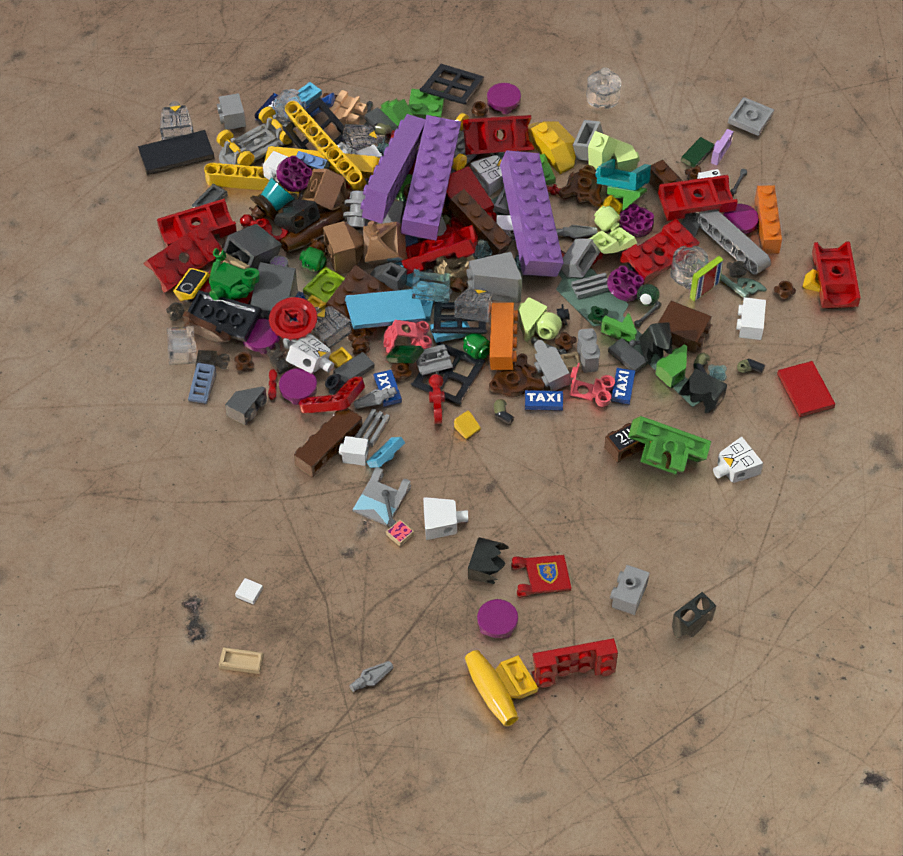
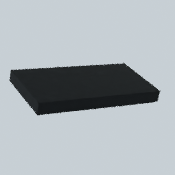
M205 130L138 146L147 175L214 158V153Z
M199 290L188 312L217 326L215 331L219 334L223 330L231 338L247 342L262 310L259 307L224 297L213 300L209 293Z

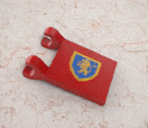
M564 555L530 558L515 556L512 558V569L519 570L526 567L530 585H518V597H526L531 594L571 591L572 587Z

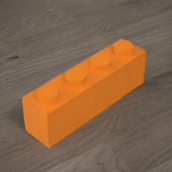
M775 185L757 186L755 207L759 216L760 247L766 254H779L782 235Z
M492 303L490 335L491 370H513V362H517V351H514V348H517V337H514V335H518V324L515 323V321H518V310H514V303Z

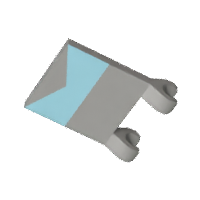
M376 467L370 481L355 504L353 512L388 526L389 517L382 491H389L388 498L393 517L405 495L410 491L411 481L403 479L399 490L380 483L384 476L382 473L383 469Z

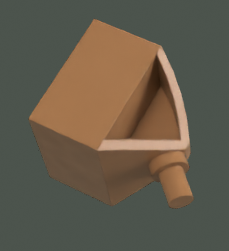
M313 169L301 200L315 201L318 210H335L345 203V200L350 197V192L354 190L351 187L346 188L345 177L328 169Z
M344 221L323 227L325 251L334 272L343 275L349 273L355 265L359 266L364 254V237Z
M370 221L368 226H363L366 263L375 266L389 262H402V260L407 259L405 234H401L402 224L397 221L375 224V221Z

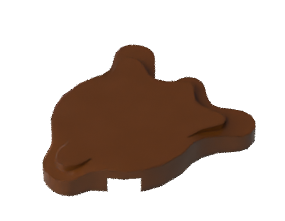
M586 165L579 169V172H572L569 175L567 185L559 190V196L567 198L574 195L579 203L590 202L596 207L601 206L600 192L602 185L597 184L595 168L591 165Z
M185 311L182 317L184 319L182 322L185 323L183 326L185 329L214 342H230L231 336L223 330L220 334L216 332L217 326L202 320L190 312Z
M521 353L517 356V362H513V370H497L493 380L489 383V389L494 393H500L508 397H517L525 394V390L542 391L545 388L543 380L532 377L536 374V368L527 364V355Z

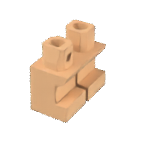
M341 90L333 106L329 109L347 129L349 125L357 126L359 124L360 116L356 114L365 115L367 105L360 102L359 96L353 98L348 96V92Z

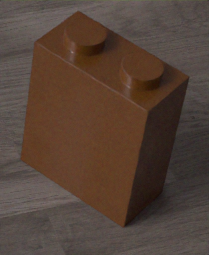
M672 300L658 322H669L672 345L681 347L685 344L687 351L696 353L699 347H703L706 339L705 335H709L713 327L711 324L712 316Z

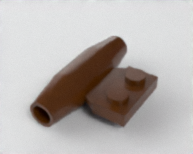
M337 208L320 213V219L297 234L290 232L280 241L283 250L289 253L311 244L310 240L312 238L318 240L323 237V227L345 220L343 217L344 212ZM297 216L295 218V221L303 220L304 218L302 216Z

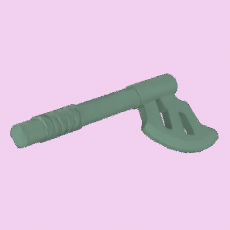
M700 257L696 260V263L702 268L708 264V262ZM721 273L720 280L743 298H748L750 294H755L757 291L765 292L767 290L761 283L755 280L738 278V283L736 284Z

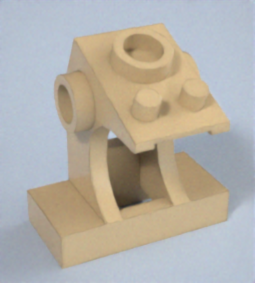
M473 254L466 258L456 257L451 260L443 258V256L436 259V266H434V273L438 276L441 283H451L449 279H461L467 276L466 269H469V261L475 260Z

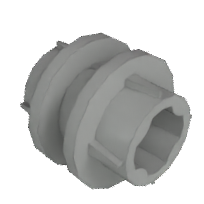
M363 191L350 192V199L345 200L344 205L350 207V212H344L343 217L347 219V224L356 230H363V226H368V222L372 221L362 218L363 210L360 207L363 199H365Z

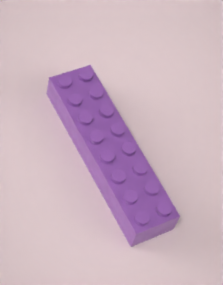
M409 114L406 115L404 120L401 119L398 129L396 128L394 137L390 139L389 147L385 148L384 156H381L379 165H376L373 175L369 178L368 185L366 184L364 187L363 195H365V199H363L360 207L363 210L362 218L378 223H383L417 158L426 119Z
M426 115L403 215L401 234L431 240L437 239L461 121Z
M506 151L500 163L522 274L557 277L564 262L539 153Z

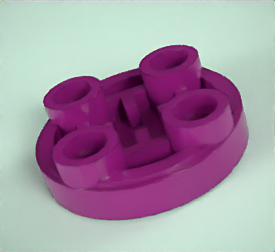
M510 83L495 84L487 92L488 106L502 111L504 114L511 113V110L515 109L521 102L520 90Z
M292 155L278 164L276 175L284 189L290 192H300L308 186L312 170L301 159Z
M631 204L629 208L620 213L619 227L632 236L643 237L652 231L654 214L647 209L639 207L637 204Z
M737 204L736 211L723 213V216L744 234L757 229L759 216L757 211L749 205Z
M619 266L618 269L613 270L607 279L609 291L620 300L634 301L643 291L644 278L629 270L626 266Z
M258 319L247 342L243 341V344L252 351L267 354L270 352V349L277 345L280 336H276L274 331H272L269 320Z
M301 368L291 369L280 378V393L285 399L291 401L292 404L299 405L300 400L313 397L317 393L316 377L313 373H309Z
M502 599L487 601L480 607L477 614L480 632L493 638H509L518 624L516 608L508 601Z

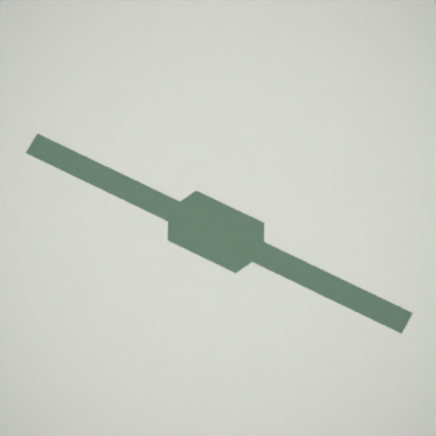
M499 195L491 200L493 204L496 203ZM494 211L497 215H506V214H503V213ZM592 268L588 269L583 278L566 277L562 269H560L558 275L562 280L556 290L593 327L602 324H594L588 319L592 306L602 309L606 308L608 310V315L606 316L623 322L625 319L623 314L629 304L616 298L610 291L577 299L571 283L572 281L598 275ZM636 329V341H639V337L642 334ZM635 345L633 348L643 355L641 345ZM654 354L649 364L655 371L656 364L661 359L657 354ZM685 377L684 380L673 388L679 393L688 379ZM690 395L682 396L692 407L701 402L692 403Z

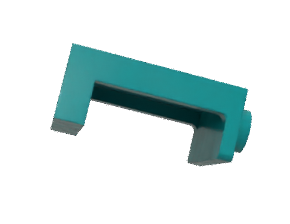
M610 159L598 166L595 173L597 184L636 191L650 182L651 165L643 164L629 172L615 169L616 160Z

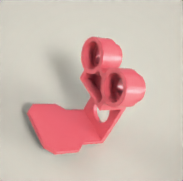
M394 320L393 324L388 326L384 334L383 344L386 347V352L390 353L398 336L410 337L411 345L422 346L423 349L431 348L432 339L427 336L429 324L426 321L415 323ZM407 325L410 327L409 333L404 332L401 326Z
M578 362L577 367H573L570 377L574 378L571 384L570 395L592 401V398H595L597 405L600 407L609 405L611 401L609 391L613 390L615 379L610 375H604L601 379L596 378L594 384L576 380L580 365ZM580 386H585L588 389V393L580 394L577 389Z

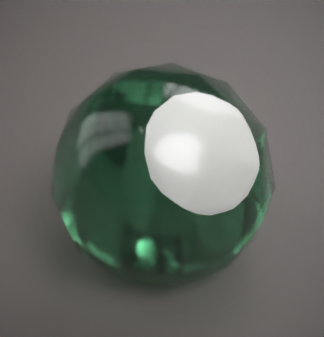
M644 284L637 291V299L644 306H652L660 298L659 289L651 284Z

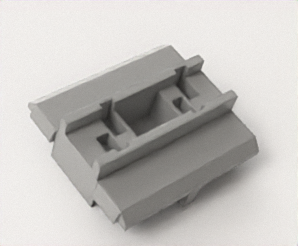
M444 344L424 349V352L416 360L422 375L434 372L439 374V371L453 368L450 355Z

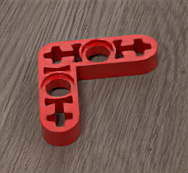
M353 377L349 379L336 395L315 396L300 400L298 404L301 412L315 413L348 408L365 388L363 378Z

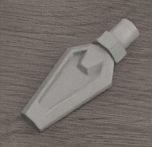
M571 225L563 227V229H556L558 236H570L577 239L597 234V227Z
M395 387L383 390L375 389L355 400L354 406L358 409L380 405L384 399L397 394Z
M387 661L363 670L361 676L349 685L350 689L354 692L365 686H375L394 668L392 663Z

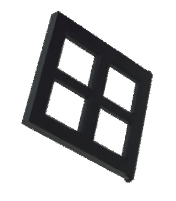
M440 64L419 90L423 93L466 105L467 101L483 82L484 76ZM443 72L456 75L452 81L440 78ZM461 77L474 80L470 86L457 83ZM434 83L448 86L444 92L431 89ZM452 88L465 91L462 97L448 94Z
M320 97L305 109L310 115L319 107L328 118L320 126L322 130L332 123L341 134L333 141L336 145L351 135ZM292 121L286 127H282L283 131L299 149L309 150L305 145L310 141L307 138L303 142L293 132L296 126Z
M435 302L432 333L486 334L488 332L486 330V302ZM442 309H458V315H441ZM463 309H479V315H462ZM441 321H457V327H441ZM462 321L479 322V327H462Z
M445 345L448 354L456 358L452 363L453 368L439 371V374L444 376V382L440 389L442 391L449 378L462 383L463 385L456 396L444 391L445 400L461 405L462 400L485 365V360L480 358L473 359L467 353ZM460 360L475 365L468 377L453 372ZM419 372L414 382L411 383L412 387L427 393L433 392V388L430 385L422 383L427 374L422 375Z

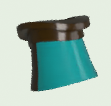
M273 177L270 178L261 194L250 197L273 221L283 207L295 200Z

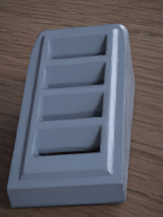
M197 363L188 401L207 404L216 377V367L214 365ZM195 392L204 393V395L195 394Z

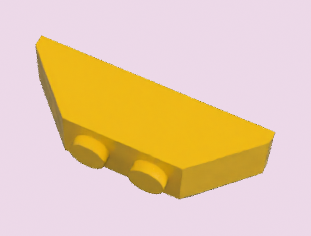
M543 121L528 126L529 141L540 154H545L549 164L559 174L574 168L576 155L573 143L575 138L558 121Z

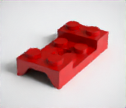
M531 115L462 120L465 155L534 150L533 144L529 141L528 125L532 119ZM498 130L503 132L501 140L497 137Z
M728 175L660 184L658 196L667 221L683 219L687 213L714 209H717L720 213L736 211L738 200L733 199L730 192ZM698 193L702 197H696L694 194Z
M225 199L157 219L158 229L166 247L199 226L193 225L194 222H199L200 224L204 222L213 235L219 234L220 238L237 232L236 223L232 221Z
M674 219L663 226L662 231L639 246L635 244L622 252L620 261L622 263L629 262L638 274L644 278V285L696 252L700 242L677 219ZM660 251V252H662L664 255H663V256L656 255L655 252Z
M203 222L143 264L154 272L161 282L162 291L165 293L180 282L189 268L199 270L214 260V249L217 248L219 252L223 249ZM180 254L187 256L186 263H182L179 260Z
M473 225L437 236L436 240L427 239L406 246L408 259L402 260V264L407 269V275L420 273L424 269L426 261L432 262L441 256L448 257L455 252L457 258H466L475 253L478 236Z
M846 241L838 248H822L818 242H814L812 255L814 266L817 267L822 308L858 307L861 297L850 241ZM837 270L840 274H835L832 271Z
M612 638L532 653L535 671H531L532 678L537 687L546 688L555 684L556 676L564 677L575 672L585 673L591 669H594L595 676H609L612 673H616L618 650L615 640Z

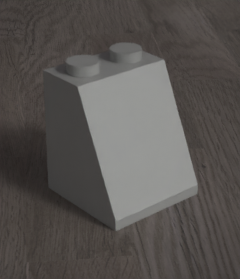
M511 252L469 261V269H466L469 280L466 281L468 291L472 292L473 289L474 298H489V300L515 303L521 302L522 278ZM475 290H482V291H487V292H488V293L484 292V293H481V294H479V295H478V294H474V293H476Z

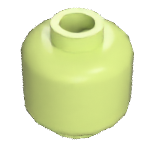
M602 206L594 214V222L603 232L613 231L620 226L619 220L621 217L611 206Z
M544 313L535 326L536 332L543 339H554L562 327V321L554 313Z

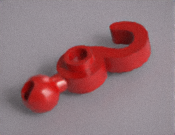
M244 214L240 218V224L244 228L258 224L279 242L288 235V231L281 228L282 233L280 235H273L271 224L267 219L260 218L255 221L250 214Z
M434 374L429 378V385L433 388V392H429V403H433L434 424H442L441 403L445 402L444 391L440 389L444 381L439 374Z

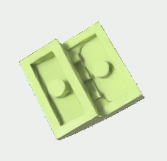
M620 227L608 234L601 230L589 238L594 241L599 251L603 254L619 252L637 244L635 237Z

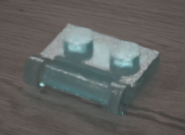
M414 269L412 298L448 303L450 273L437 274ZM419 279H427V280L441 281V282H443V284H441V283H434V282H427V281H419Z

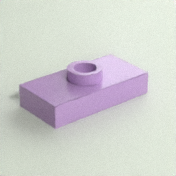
M727 129L720 141H716L711 164H719L732 143L734 131Z

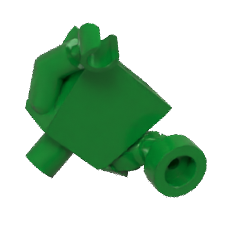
M217 248L214 249L213 255L216 261L213 262L209 277V284L211 286L210 297L213 300H218L220 297L231 300L248 297L247 295L254 290L256 283L260 280L259 271L255 268L244 270L226 262L221 264V261H224L227 255L224 250L219 255V250Z

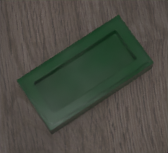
M700 137L681 157V162L692 168L698 166L713 151L715 144Z
M396 345L386 356V359L389 363H415L424 352L422 346Z

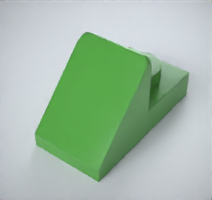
M612 186L607 187V194L613 195L615 198H623V210L647 192V188L643 187L636 191Z
M629 313L623 322L606 315L602 320V333L618 340L623 338L627 343L632 339L636 341L637 331Z

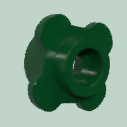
M592 306L588 319L594 324H602L605 315H608V310Z

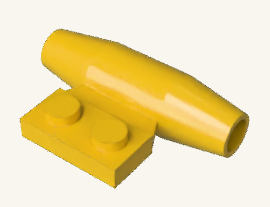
M479 650L471 651L465 656V661L475 686L488 708L505 727L513 725L518 721L519 717L512 698L522 699L537 693L538 687L519 655L500 662L497 668L494 669Z

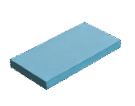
M417 289L347 295L345 297L353 329L389 326L393 324L394 320L417 323L426 319Z

